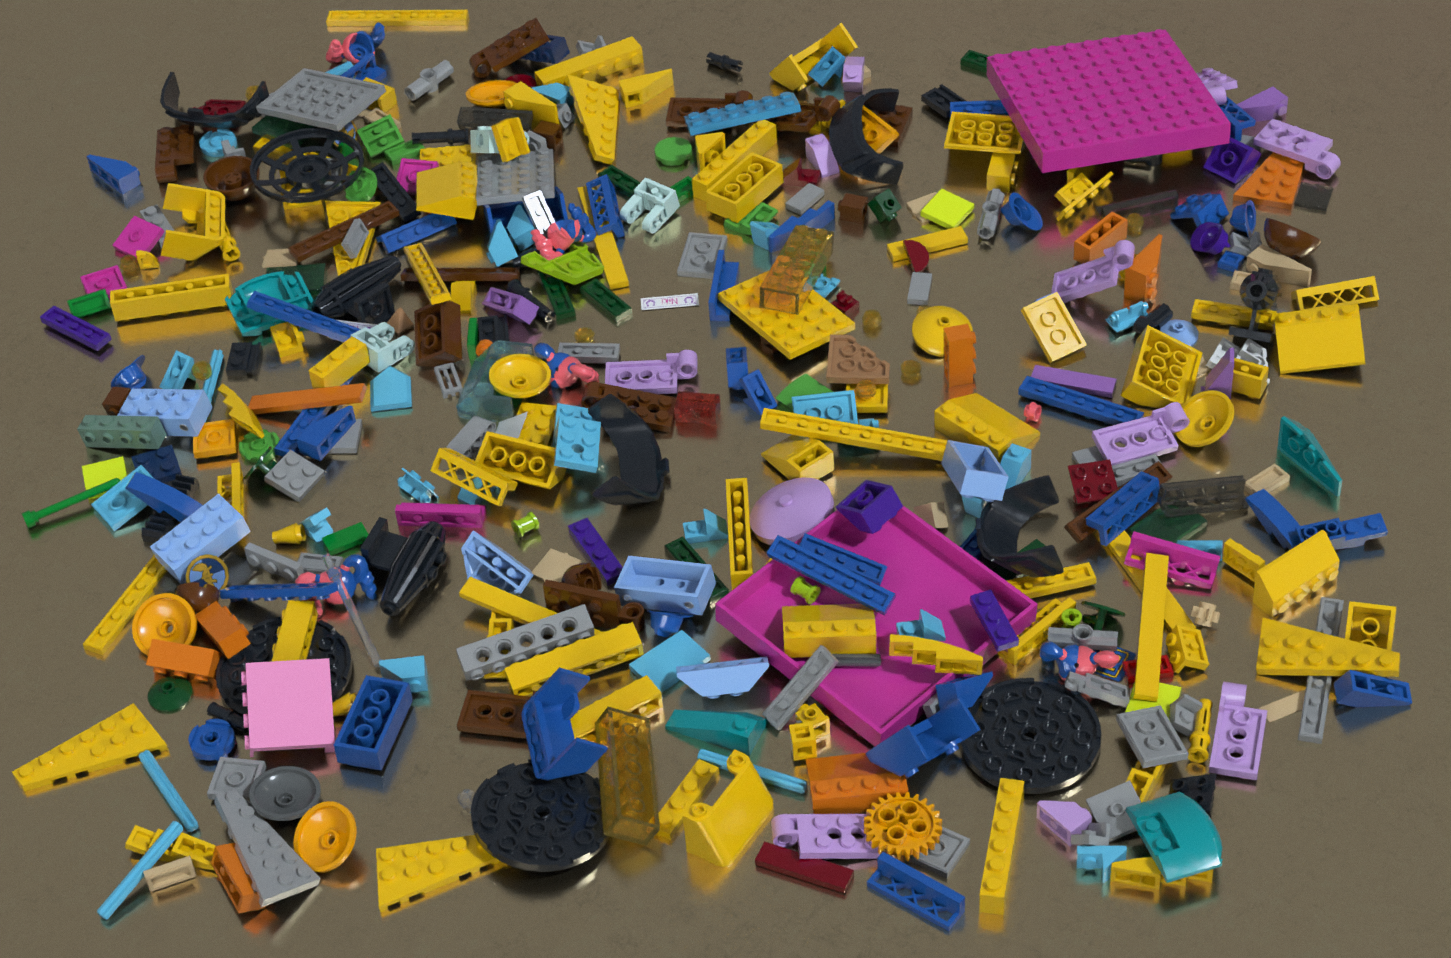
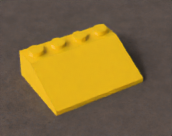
M952 112L944 148L1021 154L1025 148V142L1010 116Z
M456 162L417 172V211L474 220L477 207V165H473L470 162Z
M1358 304L1274 313L1280 374L1365 364Z
M1147 325L1136 340L1121 396L1141 406L1163 408L1173 402H1178L1182 406L1192 396L1203 352Z
M978 393L949 399L934 410V429L953 441L989 447L999 463H1001L1003 455L1012 443L1026 447L1040 436V431Z
M862 604L782 606L784 653L790 658L811 657L820 645L825 646L831 654H876V624L872 609Z

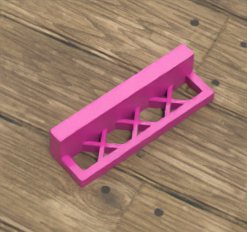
M402 502L401 505L396 504L395 508L397 524L399 526H423L427 522L433 521L443 527L482 528L486 513V505Z
M1133 531L1124 565L1144 570L1146 553L1169 556L1167 577L1211 589L1221 556ZM1132 554L1142 557L1143 560L1132 559L1131 556ZM1177 568H1182V569H1185L1186 572H1185V573H1181V572H1178L1176 569H1177ZM1203 574L1209 576L1210 578L1209 580H1205L1199 578L1198 575Z

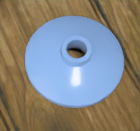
M1169 320L1160 329L1161 332L1189 346L1194 345L1199 337L1196 326L1185 320Z

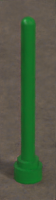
M114 478L35 512L33 510L30 512L28 510L21 514L29 529L36 526L39 519L108 491L121 480Z

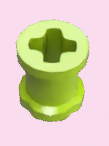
M531 511L527 513V516L511 521L512 529L518 538H522L525 533L533 529L537 530L540 528L538 519Z
M799 576L792 584L790 592L794 595L798 594L805 599L806 603L812 604L818 598L821 588L817 585H811L804 577Z
M1073 608L1064 610L1061 617L1064 623L1061 628H1071V626L1074 628L1076 625H1079L1082 621L1081 612Z

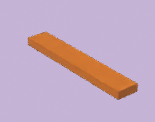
M365 383L255 395L252 396L248 407L256 415L362 403L367 387Z

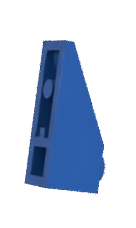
M90 154L86 156L90 170L122 195L141 184L139 170L126 161Z
M746 347L726 348L728 388L733 387L734 390L744 389L739 379L748 374Z
M349 405L308 425L296 439L300 454L321 461L356 422L353 406Z
M1353 670L1347 671L1334 682L1338 704L1356 708L1407 706L1412 704L1410 687L1407 682Z
M993 671L982 672V675L971 674L935 685L940 710L960 697L967 708L972 707L992 679Z

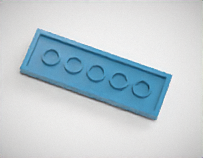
M783 92L780 96H765L761 100H747L739 105L728 104L725 108L721 109L710 108L707 112H692L688 116H684V119L692 136L801 112V108L794 93Z

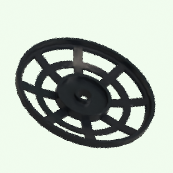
M326 128L300 129L280 135L262 146L252 159L250 175L256 189L271 199L287 203L314 202L334 196L352 185L363 170L364 154L359 143L344 132ZM327 138L324 147L309 146L300 148L298 143L300 139ZM337 140L347 144L354 152L344 157V155L331 147L334 141ZM290 143L293 148L292 151L282 155L276 161L266 157L284 144ZM320 152L319 155H304L303 153ZM330 154L336 157L338 161L330 164L326 156ZM296 156V159L292 160L288 165L282 164L286 160ZM358 157L359 166L353 175H347L348 162ZM261 162L271 166L269 180H257V171ZM342 166L340 176L332 175L333 169ZM277 169L284 171L286 178L275 179ZM327 181L334 182L332 185L326 187L325 189H321L320 187ZM289 183L293 188L287 191L279 185ZM262 186H272L278 192L285 195L282 196L272 193L264 189ZM312 188L314 191L311 193H298L301 189Z

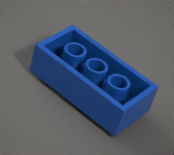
M365 676L333 745L338 763L382 770L413 701L408 682Z

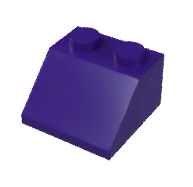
M1230 137L1229 144L1214 146L1203 168L1236 184L1253 171L1261 153Z
M865 480L836 506V509L860 531L873 534L878 532L889 519L895 517L903 505L891 485Z

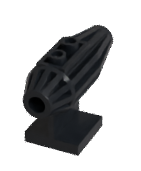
M389 255L349 269L321 287V291L311 304L313 312L332 319L343 318L347 314H351L360 323L380 324L388 322L395 313L388 283L400 273V260Z
M1258 268V272L1252 271V274L1243 280L1240 286V297L1247 307L1253 309L1249 329L1230 326L1229 335L1274 343L1276 334L1258 331L1262 310L1272 309V305L1276 306L1279 303L1277 297L1282 298V293H1278L1282 286L1277 283V275H1273V270Z
M379 517L361 546V556L366 559L368 569L373 577L378 569L389 571L380 601V607L386 615H398L424 587L428 588L431 581L436 579L439 567L444 565L447 558V553L445 552L446 531L439 523L427 522L413 531L408 537L389 532L387 519Z

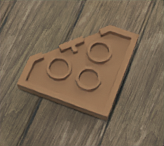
M830 335L826 383L889 384L890 364L887 361H881L876 357V353L865 345L861 346L851 335Z

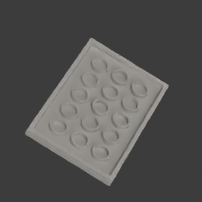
M304 68L257 105L256 108L258 113L339 131L351 120H354L358 114L366 110L370 104L378 100L386 90L384 85Z
M540 148L538 151H530L529 154L520 155L508 162H502L500 154L492 155L487 153L478 157L477 206L522 201L521 199L524 196L539 190L544 199L555 198L553 149Z

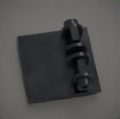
M1216 773L1172 779L1169 794L1181 792L1192 798L1211 818V808L1214 801L1213 795L1216 788Z

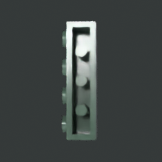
M85 415L77 428L86 447L159 449L167 435L157 416Z

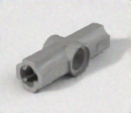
M443 60L434 68L422 70L420 78L407 86L404 92L409 100L414 102L426 92H435L438 89V83L451 75L454 69L449 61Z
M993 188L989 191L986 201L982 205V214L977 228V234L982 239L993 237L996 226L999 224L1000 209L1005 198V194L1000 189Z
M1086 624L1076 625L1073 629L1049 627L1048 641L1055 643L1060 648L1068 645L1086 646L1092 650L1117 651L1118 632L1093 630L1091 626Z

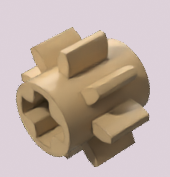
M1200 601L1199 607L1193 606L1191 616L1195 617L1194 623L1210 628L1212 622L1218 623L1220 613L1215 611L1217 605Z

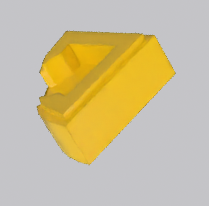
M136 250L140 269L159 268L160 262L156 256L147 251Z

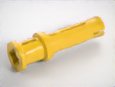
M225 221V237L223 244L219 247L223 251L222 254L225 260L235 261L240 256V250L236 247V240L231 237Z
M1205 698L1199 700L1202 702V708L1197 711L1194 732L1189 737L1191 746L1187 751L1188 759L1195 763L1206 762L1209 755L1207 747L1210 745L1211 738L1208 731L1213 703Z

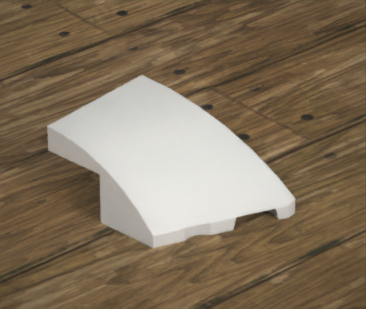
M1223 337L1206 366L1213 369L1228 349L1234 348V358L1268 367L1266 349L1249 338L1239 348Z

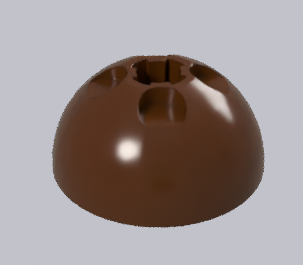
M228 156L213 162L207 167L203 175L207 189L221 192L227 202H237L249 197L256 189L250 175L252 159L245 156ZM258 168V171H257V180L260 179V169H259V168Z
M1270 218L1265 220L1264 237L1268 247L1293 260L1308 257L1322 243L1317 237L1298 228Z

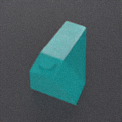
M1285 416L1281 417L1277 449L1336 497L1340 496L1342 479L1314 434L1299 422Z
M675 709L666 723L665 729L733 751L735 749L750 756L768 724V720L748 712Z

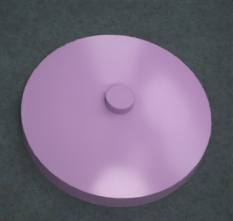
M796 478L788 480L771 488L759 498L750 514V526L755 536L763 543L772 545L777 535L795 543L804 533H808L832 514L834 498L828 486L818 479Z

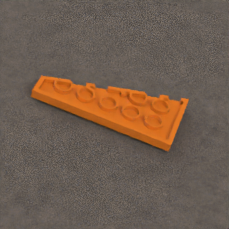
M1273 152L1233 194V201L1246 203L1248 200H1251L1257 205L1292 210L1305 163Z

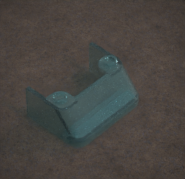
M502 340L492 343L473 362L456 404L458 416L465 419L479 416L492 422H500L514 417L512 398L493 395L494 388L489 384V370L497 360L508 355L529 354L534 356L532 344Z

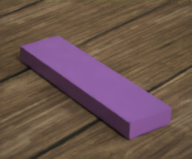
M1040 365L1034 366L1031 375L1033 378L1081 393L1109 398L1113 397L1117 384L1116 378Z

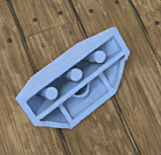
M474 530L461 548L462 555H464L467 579L473 577L517 596L523 592L533 577L530 569Z
M767 656L677 666L676 672L677 678L702 697L707 696L709 699L721 697L722 694L740 696L744 692H748L768 669L769 662Z

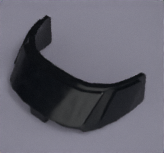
M170 72L162 88L160 103L166 110L165 113L181 123L198 127L228 129L247 125L248 122L260 117L262 114L258 113L256 106L269 97L266 82L261 81L251 99L234 113L204 115L203 109L188 108V113L180 112L178 108L180 90L175 73Z
M884 88L871 90L865 95H859L834 114L829 126V139L832 152L836 161L841 166V170L868 181L892 185L898 184L903 169V162L877 153L866 143L862 128L863 105L871 111L893 112L899 96L898 89Z
M608 394L589 407L588 414L596 421L601 422V426L608 433L616 447L621 479L617 476L612 477L593 490L592 494L600 501L614 506L656 501L663 490L664 476L670 473L669 459L666 457L662 459L654 432L647 423L620 399L612 394Z
M1049 475L1038 477L1006 489L1002 501H987L980 518L976 519L977 545L982 555L1017 575L1025 574L1030 577H1047L1064 572L1054 545L1017 553V537L1020 528L1036 513L1059 503V497Z

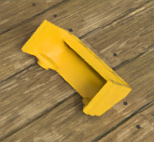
M840 23L825 37L797 55H789L769 75L773 80L791 91L797 90V92H800L807 87L806 83L812 80L808 73L832 46L844 55L845 58L858 46L844 25Z
M168 183L163 209L182 212L183 220L190 224H197V233L189 234L166 230L161 256L188 261L197 260L223 244L225 237V196L221 192Z

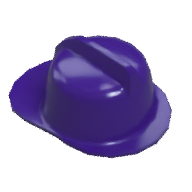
M1205 222L1194 231L1191 237L1190 245L1196 251L1216 255L1224 248H1230L1228 233L1219 223Z

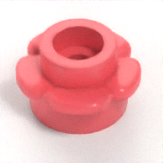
M1035 402L1026 405L1024 416L1027 417L1028 422H1037L1042 412L1041 406Z

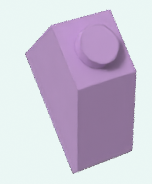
M846 57L843 69L844 92H863L865 57Z
M823 133L805 139L806 157L816 170H821L822 178L840 172L830 142Z
M1040 800L1037 803L1036 818L1070 847L1072 846L1071 834H1081V830H1088L1089 823H1092V816L1089 811L1081 808L1075 802Z

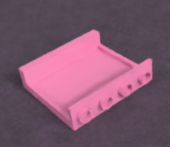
M329 658L246 663V671L241 672L242 685H246L247 692L242 693L243 707L247 706L248 714H243L244 728H249V735H244L245 749H250V757H254V752L322 747H325V753L334 752L335 738Z

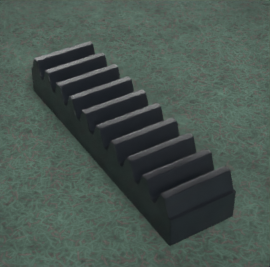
M383 162L370 169L377 177L378 190L387 201H390L399 210L400 218L405 224L421 215V211L416 210V203Z
M176 474L175 480H172L171 487L192 498L199 487V482L194 477ZM153 510V516H149V522L146 521L145 528L142 527L141 529L143 541L155 543L171 531L178 520L164 510L161 513Z

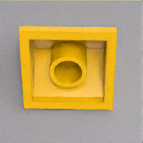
M718 132L695 136L699 172L726 149L725 133Z

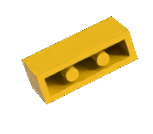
M352 336L308 370L312 388L341 386L370 363L367 345Z

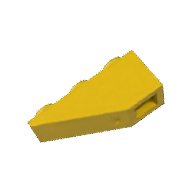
M672 68L619 80L620 96L626 108L642 105L674 85Z

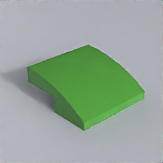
M390 114L357 130L371 158L405 142Z
M761 202L759 206H756L738 223L727 218L724 221V227L742 234L752 235L750 229L751 221L770 222L777 215L778 210Z
M804 374L781 391L776 400L793 412L792 397L831 393L833 391L808 374Z

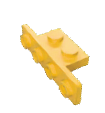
M1112 171L1094 185L1081 172L1061 188L1054 196L1066 208L1056 219L1058 221L1064 217L1068 219L1074 214L1076 207L1080 209L1087 203V198L1093 199L1099 193L1100 188L1104 190L1111 183L1109 179L1113 176Z

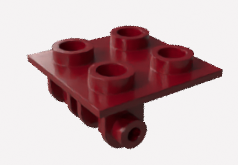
M1110 459L1067 466L1075 494L1073 495L1074 503L1081 505L1082 503L1099 502L1118 489Z

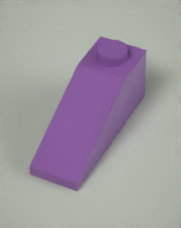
M1271 87L1237 105L1255 119L1256 122L1266 121L1287 113L1288 97L1275 87Z
M490 287L482 302V305L492 310L506 314L508 317L529 325L536 317V312L539 308L521 295Z
M1229 348L1207 375L1205 386H1201L1200 392L1208 390L1220 391L1231 400L1234 348Z

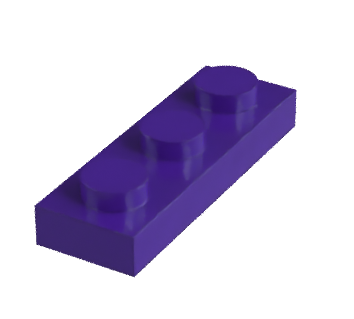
M992 590L971 595L970 603L996 651L999 652L1018 646L1019 639Z

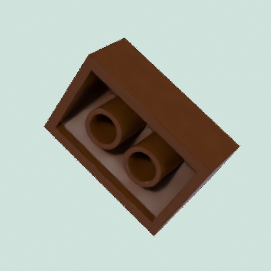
M449 300L434 305L430 303L415 310L416 366H440L462 360L460 305Z

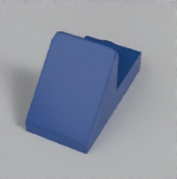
M759 369L739 379L748 396L743 401L758 415H762L764 408L773 409L778 406Z

